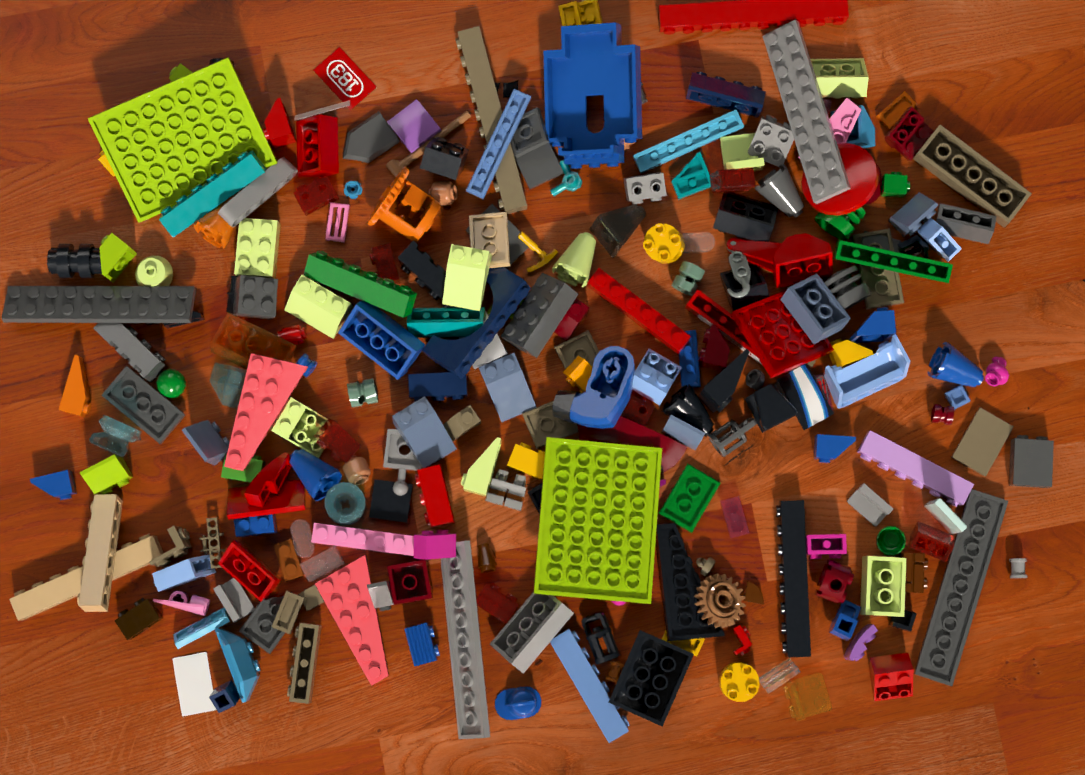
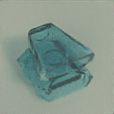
M103 415L98 421L104 432L93 433L89 439L92 444L123 457L128 451L130 442L141 440L140 435L142 432Z

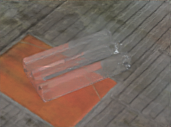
M789 657L759 677V683L769 694L799 674L800 670Z

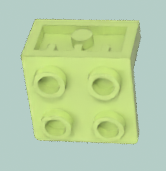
M755 133L720 138L725 175L763 170L765 165L764 158L748 154V149Z

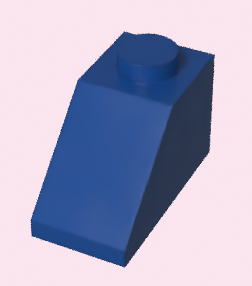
M817 434L814 444V459H819V463H830V460L836 459L856 441V437Z
M70 470L30 479L32 484L51 496L60 498V500L72 498L71 495L77 494L73 472Z

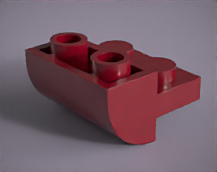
M908 107L885 136V141L891 148H895L908 161H911L934 131L924 122L925 119L913 107Z

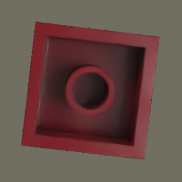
M427 560L387 566L393 605L433 598Z

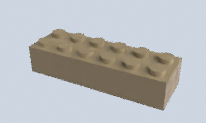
M942 125L937 127L913 158L982 212L996 216V222L1002 227L1010 223L1032 194Z

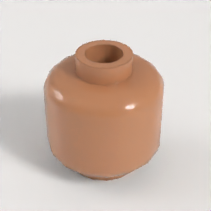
M436 181L429 188L428 195L440 202L441 206L452 205L454 200L457 199L458 191L456 185H453L451 181Z
M356 455L348 457L346 459L347 462L343 465V471L348 482L355 485L367 482L371 470L366 459Z

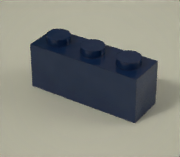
M451 372L408 374L409 398L414 399V402L424 396L426 399L433 398V401H445L447 397H452V400H464V397L468 396L467 374L462 379Z

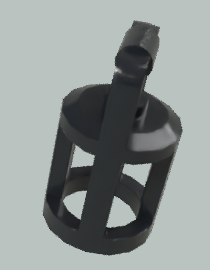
M595 612L581 620L596 665L621 656L611 632L612 629L603 612ZM600 618L603 628L601 626L593 628L591 633L588 623ZM602 637L609 652L605 656L598 640Z

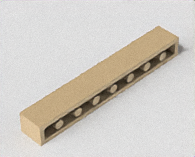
M147 534L140 537V541L137 543L129 542L122 545V549L116 551L112 581L149 565V561L164 554L157 536ZM74 566L67 570V574L61 576V573L50 577L49 582L43 583L41 581L32 585L33 589L28 591L23 589L15 592V597L9 600L17 619L25 620L77 597L81 591L80 577L83 575L84 567Z

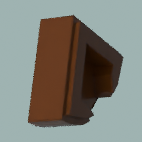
M747 582L744 601L763 604L764 600L761 590L755 584Z

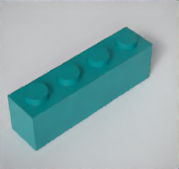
M481 307L480 311L465 308H413L412 313L407 316L408 331L416 338H432L433 335L436 337H467L476 332L486 322L485 307Z

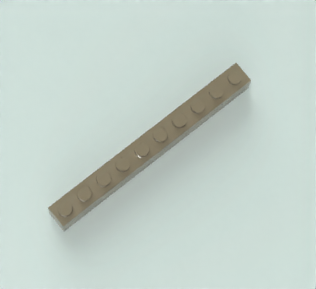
M477 26L458 31V38H455L458 50L462 49L463 56H460L462 67L467 68L468 73L465 74L467 85L471 84L472 91L469 92L472 103L476 102L477 109L474 110L476 120L481 121L482 127H479L481 139L485 138L488 145L502 115V109L481 30ZM510 143L495 174L496 181H493L495 192H500L501 199H498L500 210H504L507 214L527 209L525 195Z

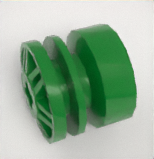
M862 207L845 215H827L818 212L814 220L830 235L842 241H847L855 230L851 224L858 225L866 212Z

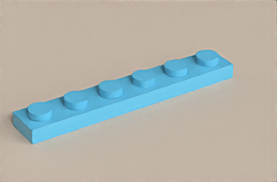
M734 110L633 155V158L640 173H644L721 137L744 128V124L737 110Z

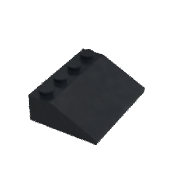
M745 349L705 386L698 395V398L712 413L716 410L720 413L733 400L731 396L735 392L748 357V349Z
M640 630L608 703L663 727L694 654Z

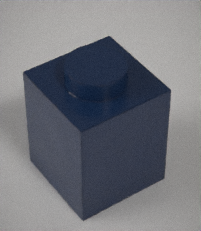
M230 680L216 687L209 698L218 713H221L235 706L240 696L233 681Z

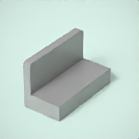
M864 483L847 500V503L873 526H877L893 510L889 504Z
M233 578L225 584L213 588L233 622L239 621L254 611L255 607L242 585Z

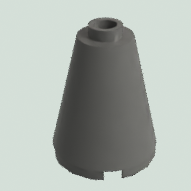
M785 164L779 166L781 169L777 172L775 169L758 181L759 185H755L754 188L785 215L796 218L803 212L804 204Z

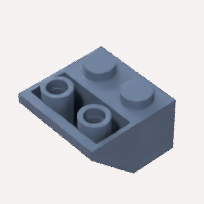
M919 192L888 221L903 237L907 234L911 236L922 226L921 222L925 223L936 213L934 209L938 204Z

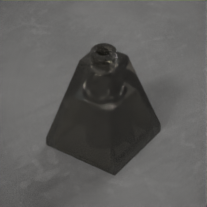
M634 204L602 213L597 216L589 230L611 257L614 258L645 218L646 212L643 207Z

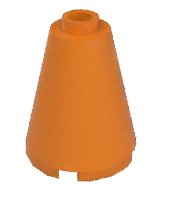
M236 195L225 200L194 224L196 232L199 233L201 231L204 234L202 238L218 248L223 246L224 249L227 246L235 228L231 227L218 212Z

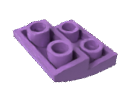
M417 99L387 121L388 125L411 153L441 131L440 127Z
M867 624L855 635L844 654L846 660L858 661L865 655L864 651L867 648L863 643L873 640L876 637L875 633L878 631L874 624Z

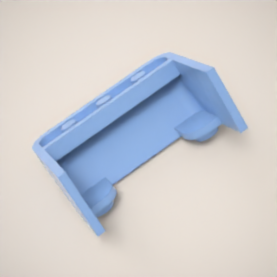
M896 334L892 335L891 342L885 341L881 343L876 353L843 369L836 365L825 367L824 377L838 409L891 386L907 376L910 359Z

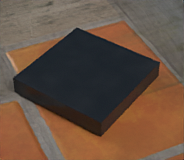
M375 479L369 518L408 523L413 484H407V493L399 496L393 491L395 482Z

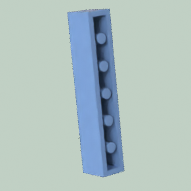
M568 629L554 637L550 643L605 738L610 743L629 732L627 727L630 724L624 715L622 717L619 715L617 710L620 707L608 703L610 700L607 694L610 692L605 681L602 683L599 681L597 676L600 673L595 664L591 666L587 659L590 656L585 647L581 649L577 642L580 639L575 630L571 632Z

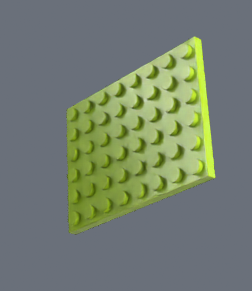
M229 57L88 118L138 223L161 214L160 212L168 206L171 208L177 204L176 200L181 196L185 195L187 197L192 194L191 190L195 186L206 184L208 177L214 173L220 174L226 164L229 162L233 164L238 161L237 157L245 151L249 153L253 150L265 168L277 164V159L268 140L265 138L263 129Z
M546 437L533 594L651 604L662 448Z

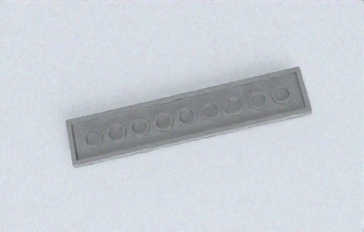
M793 20L763 35V40L813 202L819 204L851 189L799 22Z
M470 541L456 542V557L441 558L459 739L490 737Z

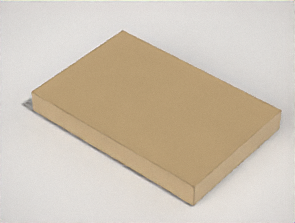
M507 212L469 215L470 247L487 250L491 253L492 258L489 268L510 266Z

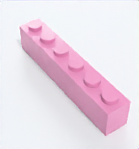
M314 523L312 543L414 556V536Z

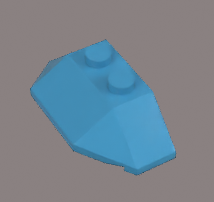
M217 628L215 632L241 702H247L259 679L260 674L258 671H261L258 660H254L252 656L254 652L253 646L245 638L225 629Z

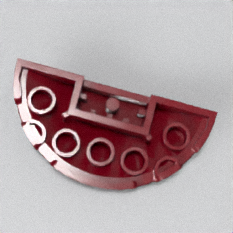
M622 416L619 417L613 428L601 429L577 424L579 440L662 448L660 475H663L664 472L675 466L687 449V446Z

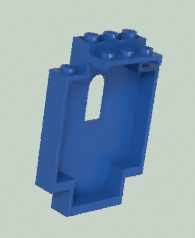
M616 22L561 26L562 49L543 51L545 128L549 143L552 144V147H558V155L564 156V164L571 165V169L582 168V165H589V168H598L600 164H607V167H618V163H624V140L625 143H636V139H642L640 46L635 44L622 45L621 25ZM604 95V127L599 133H592L587 127L586 96Z

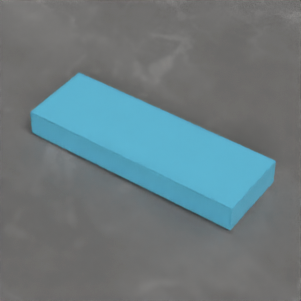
M222 608L175 633L173 637L177 649L230 622L226 609Z

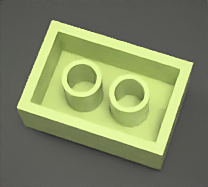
M244 218L239 223L234 270L236 276L245 275L276 279L281 226L278 220Z

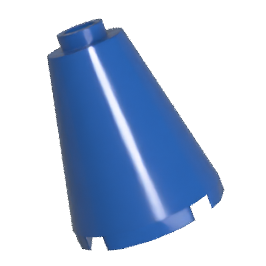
M942 343L945 346L943 348L938 347L930 360L929 366L932 368L931 372H927L928 376L970 387L979 386L984 379L983 371L950 343Z
M303 449L295 450L290 455L289 463L311 498L315 501L329 495L327 491L330 488L334 490L339 484L342 474L335 467Z

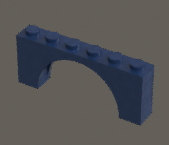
M504 267L489 268L486 283L490 285L493 293V306L486 322L473 334L457 340H445L433 335L422 349L431 360L460 379L470 371L471 366L480 358L484 349L493 341L494 336L505 325L507 319L516 311L517 306L531 289L524 279Z

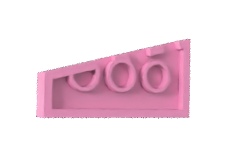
M848 97L829 119L837 144L847 142L862 110Z

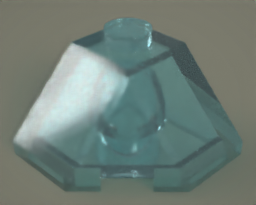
M214 364L210 383L222 405L238 409L247 370L230 365Z

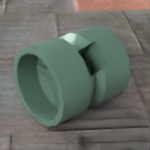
M683 261L679 268L680 275H676L671 286L684 294L693 296L698 287L697 282L701 281L705 271L693 263Z
M374 378L363 380L361 384L358 381L347 383L352 408L363 406L364 402L367 404L379 402Z

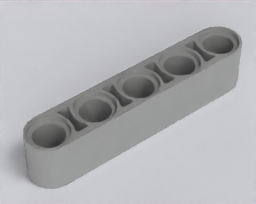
M282 157L277 161V164L269 167L265 173L229 200L219 210L218 214L231 227H235L297 174L298 169L285 157Z

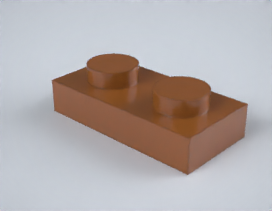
M289 539L273 545L285 582L304 576L293 540Z

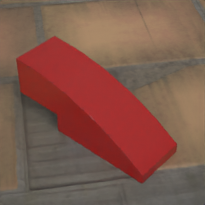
M284 452L276 457L249 484L244 494L250 506L263 508L270 493L278 494L292 467L289 463V453Z

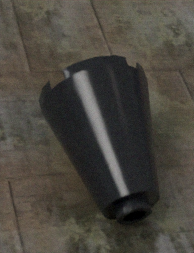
M690 384L681 387L671 396L670 404L666 402L662 407L661 411L669 417L673 415L705 432V437L714 430L712 419Z

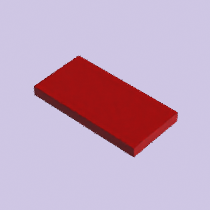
M300 479L284 481L278 494L270 493L263 508L248 504L244 494L248 486L228 488V520L305 510L306 488Z

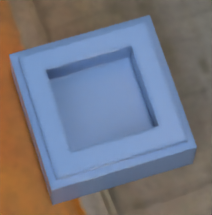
M959 385L944 393L948 403L954 407V410L971 401L963 385Z

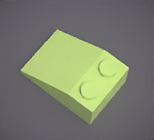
M451 244L442 304L475 311L481 310L492 258L489 251Z
M497 437L468 469L467 474H463L461 485L464 486V491L487 497L502 443L501 438Z

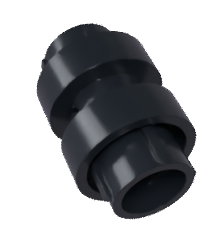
M59 244L58 248H51L48 251V270L51 274H58L59 278H73L75 272H79L81 278H94L95 274H102L100 249L95 248L94 244H80L78 249H74L73 244Z

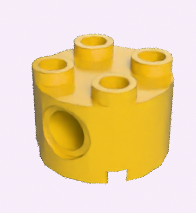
M658 223L647 231L643 247L653 260L667 264L677 261L682 256L685 244L683 235L675 227Z
M734 662L722 670L719 676V687L728 699L736 702H745L757 694L759 676L752 666L742 662Z

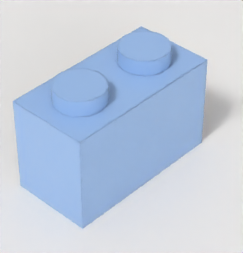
M932 218L927 220L917 230L932 249L947 262L962 249L949 233Z

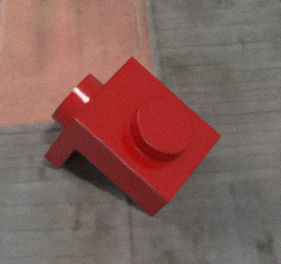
M737 625L732 630L742 646L732 652L734 655L740 654L742 656L750 651L749 647L753 644L748 638L751 635L747 628Z

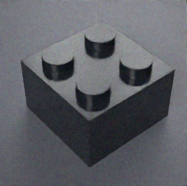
M441 137L433 138L425 147L420 169L456 180L464 170L469 149L460 143H448L446 139Z

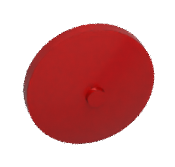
M850 143L837 144L851 189L815 204L803 171L802 191L809 204L817 211L827 215H845L861 208L874 194L879 178L878 168L870 153L858 145Z

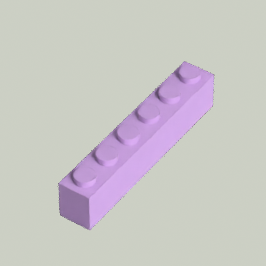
M871 430L866 433L857 453L861 454L860 458L871 462V460L877 462L879 468L888 471V469L894 471V475L903 480L907 478L913 481L912 485L920 489L923 487L929 489L931 495L937 498L942 496L947 499V503L955 507L965 504L974 486L973 483Z

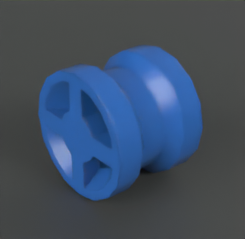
M305 353L296 364L308 367L303 374L307 378L314 371L318 363L315 360H310L309 356Z

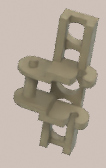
M218 517L206 518L208 537L202 535L203 538H199L203 543V549L200 552L206 554L209 551L211 569L222 568L220 565L214 566V559L220 561L222 558L221 552H226V549H220L219 536H224V533H219ZM211 520H214L216 524L213 528L210 525ZM211 530H216V533L211 534ZM207 539L209 542V549H207ZM213 539H216L218 542L215 547L211 546Z

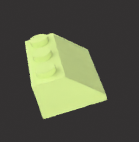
M864 58L810 59L822 98L867 97L869 76Z
M301 275L291 291L285 311L334 339L353 306L340 296Z
M862 556L860 615L904 617L906 558Z

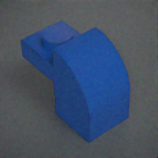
M847 600L841 603L835 618L832 620L829 633L845 641L850 640L858 623L856 619L861 607Z

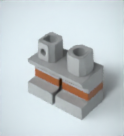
M499 469L495 479H492L486 501L503 506L506 492L509 490L504 507L521 511L526 493V477L516 474L514 484L508 483L506 481L509 472Z

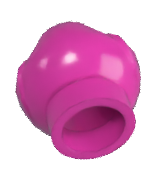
M993 357V363L987 366L985 380L991 386L1003 385L1009 378V373L1005 368L1007 365L1006 360L1003 357Z

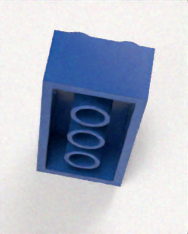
M360 301L355 305L338 334L397 380L409 371L425 347L422 341L377 306L365 301Z

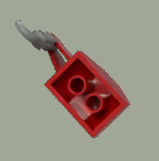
M807 233L786 237L783 243L731 238L727 241V251L730 253L729 263L733 276L743 288L742 291L737 293L733 292L730 288L727 289L728 293L735 298L744 297L750 290L751 271L748 262L773 272L776 288L797 284L815 274H818L820 278L833 275L830 243Z

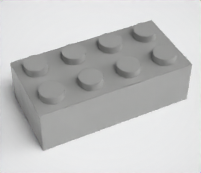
M532 593L490 645L524 674L574 613L553 595Z

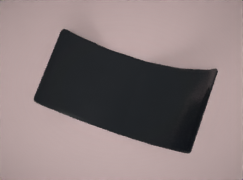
M518 80L503 83V98L510 97L514 89L518 90ZM494 82L498 93L500 83Z

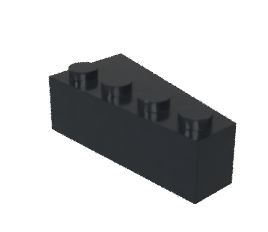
M412 241L398 256L399 262L402 265L400 268L407 275L411 273L416 278L414 281L420 287H427L430 290L428 292L429 295L436 301L438 299L443 301L446 271L440 265H435L434 260L426 252H421L417 247L418 244ZM444 304L442 305L444 308H460Z

